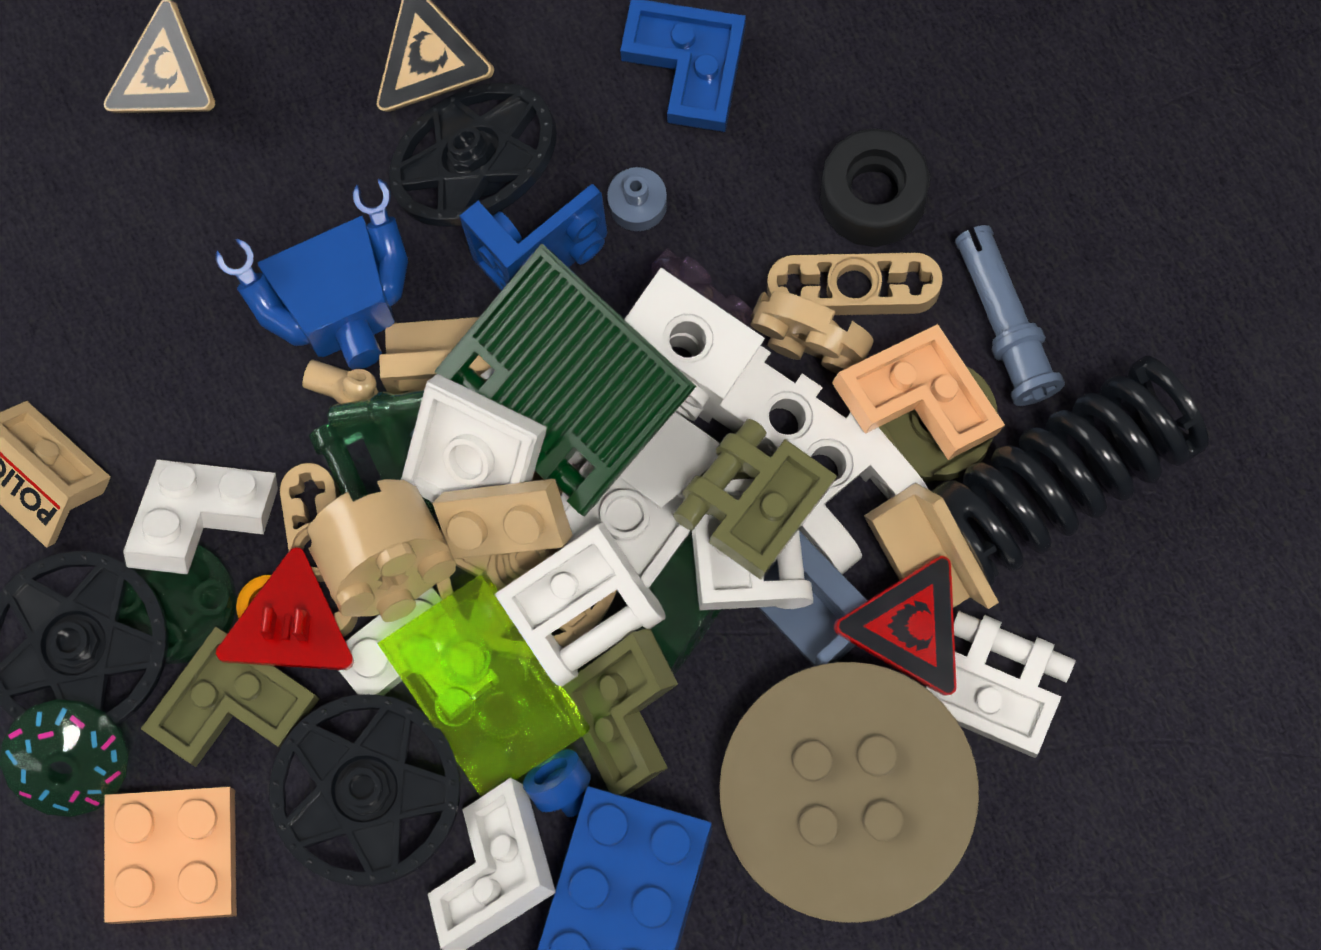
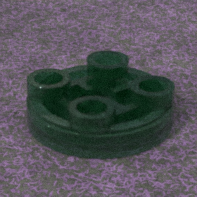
M197 545L188 574L132 568L152 587L164 610L168 627V651L165 664L190 662L215 627L226 634L228 633L236 612V589L229 571L212 552ZM127 582L118 622L152 636V626L145 604Z

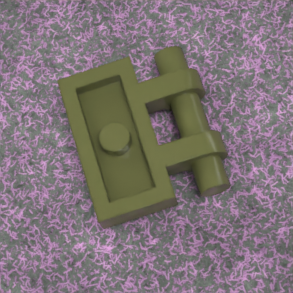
M747 419L736 434L728 433L716 448L718 457L705 474L693 477L683 490L685 499L674 512L673 517L681 526L688 530H693L705 514L717 518L721 523L713 532L709 543L761 580L833 485L837 475L786 439L772 457H769L757 448L767 435L766 430L755 420ZM737 472L746 473L754 479L739 500L724 491Z

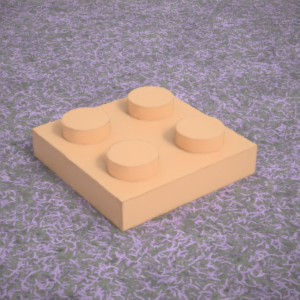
M231 787L105 795V923L122 924L237 916L234 789Z

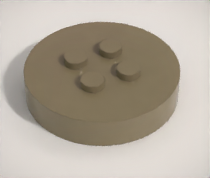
M836 662L804 669L775 684L759 697L740 720L726 749L721 769L720 805L722 818L732 848L743 867L766 892L781 903L808 916L827 921L866 922L878 920L905 911L927 898L941 886L960 862L973 834L978 811L979 789L976 764L966 736L955 717L932 692L918 682L899 672L873 664Z

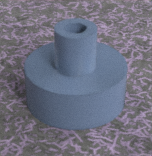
M641 167L629 168L617 174L609 185L607 198L610 214L621 227L631 231H644L657 225L664 217L667 209L666 188L662 179L655 172Z

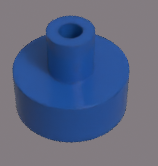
M569 749L560 750L546 756L531 768L524 779L523 788L538 810L552 812L561 809L565 816L573 817L580 812L584 798L582 793L587 788L591 775L575 751Z

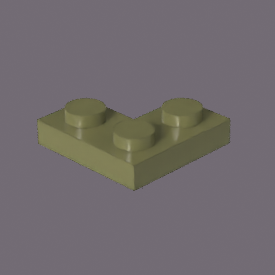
M215 627L142 726L141 730L191 765L197 767L233 716L281 748L290 732L301 720L309 715L319 701V698L274 666L221 662L216 656V649L227 634Z
M651 629L632 632L580 671L578 677L563 687H559L609 792L620 796L632 793L668 768L640 713L641 710L678 685Z

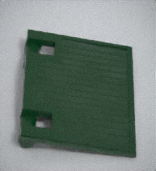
M542 243L435 370L436 374L547 427L535 471L544 480L555 479L557 486L569 497L567 502L584 517L697 387ZM478 355L495 370L487 381L470 367ZM577 450L595 467L586 478L568 462Z

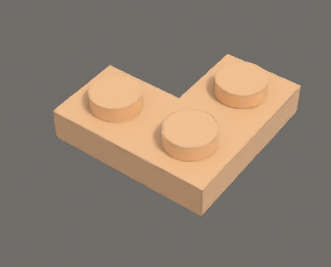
M938 324L840 371L832 382L865 434L915 409L948 460L996 436L1005 426Z

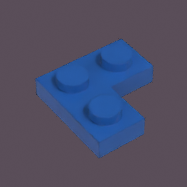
M631 0L620 50L621 61L676 69L667 111L668 123L725 132L746 28V16L647 0Z

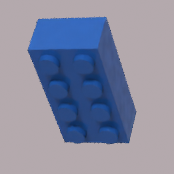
M587 786L538 950H678L711 838L712 822Z

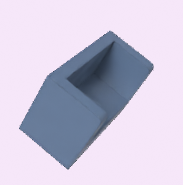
M799 531L804 578L811 582L813 603L796 609H782L776 606L757 608L814 667L836 663L856 645L836 634L834 623L867 600ZM777 559L764 575V581L779 580Z

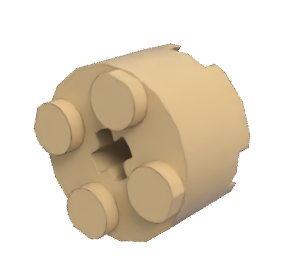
M385 479L377 481L381 492L366 495L354 502L348 492L339 496L323 508L308 526L307 533L312 541L311 547L308 549L343 616L364 617L380 614L384 622L396 621L408 616L415 609V599L432 588L436 583L449 578L456 571V562L448 544L417 486L405 480Z

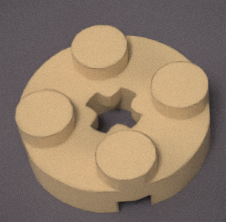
M773 291L770 298L765 292L761 293L751 315L752 322L750 325L760 333L771 337L767 344L769 348L795 360H800L805 352L822 359L821 365L835 374L865 360L874 342L872 336L853 321L848 331L840 328L832 320L836 311L812 300L787 292Z

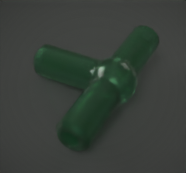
M425 389L400 394L379 392L370 399L332 405L327 414L328 422L334 429L371 423L377 424L394 465L403 467L406 463L411 441L401 418L418 416Z

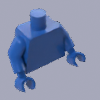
M378 179V183L383 192V200L378 206L371 207L363 202L358 184L353 192V200L356 207L362 212L369 214L371 220L369 224L366 225L363 217L360 216L257 262L261 270L260 273H255L251 267L253 263L251 247L240 239L235 240L246 255L245 263L241 268L231 269L227 267L220 253L216 252L218 267L224 273L237 277L240 282L237 287L238 292L264 329L293 346L309 344L318 357H326L341 350L348 367L353 370L364 369L379 360V355L382 354V351L374 334L385 330L395 323L391 306L402 298L408 267V257L395 217H388L386 210L391 199V190L382 179Z

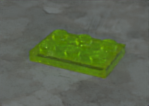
M485 571L377 643L433 727L439 728L454 752L456 761L481 797L509 778L516 780L587 734L590 726L565 689L556 685L548 676L494 595L498 592V589Z

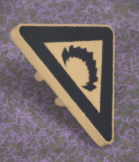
M162 0L104 101V107L107 111L112 113L209 112L213 109L215 105L214 97L175 2L171 0Z
M402 0L377 99V106L382 111L390 112L492 77L494 67L431 0Z

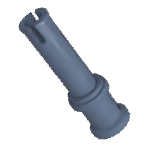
M988 225L974 227L982 249L981 251L976 250L970 233L967 230L955 239V244L961 252L987 313L988 320L995 332L996 337L992 341L991 351L996 360L1003 361L1014 386V390L1010 395L1013 404L1025 406L1045 400L1059 392L1064 387L1065 381L1060 373L1052 370L1042 346L1046 339L1043 329L1035 323H1029L993 237L992 228Z

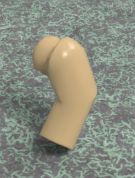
M314 359L306 367L302 382L303 388L332 397L347 410L353 412H363L375 404L378 391L376 379L370 372L364 369L347 371Z

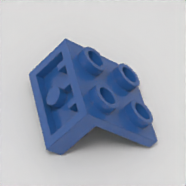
M594 184L588 186L523 240L516 227L502 212L498 211L492 216L479 201L460 215L472 259L501 291L541 243L565 265L570 267L575 262L584 264L592 259L605 243L604 238L607 236L602 193Z

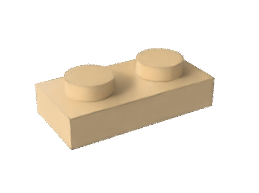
M555 479L442 492L433 502L444 539L454 559L562 548L573 536Z

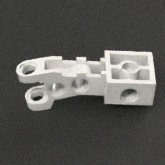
M663 268L659 269L626 316L625 320L697 386L676 410L678 414L692 421H695L699 416L708 423L714 418L734 433L740 429L747 419H752L762 425L767 432V435L757 448L769 457H772L786 439L810 457L825 455L834 461L838 470L837 480L834 481L799 531L842 575L862 558V554L855 540L825 504L859 475L865 482L871 479L888 500L915 483L928 489L920 475L879 427L865 434L851 412L845 418L816 398L822 389L820 385L804 374H801L796 383L767 365L765 361L771 352L761 346L765 339L764 337ZM671 347L686 349L692 355V358L676 354ZM776 408L790 411L798 422L797 433L784 435L777 432L770 423L769 412Z

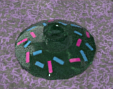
M56 699L32 706L13 721L2 741L0 767L8 787L25 805L47 815L74 817L96 811L105 804V795L118 792L127 775L129 750L121 729L105 712L82 701ZM62 761L69 764L73 772L61 774L51 769L50 765L54 762Z

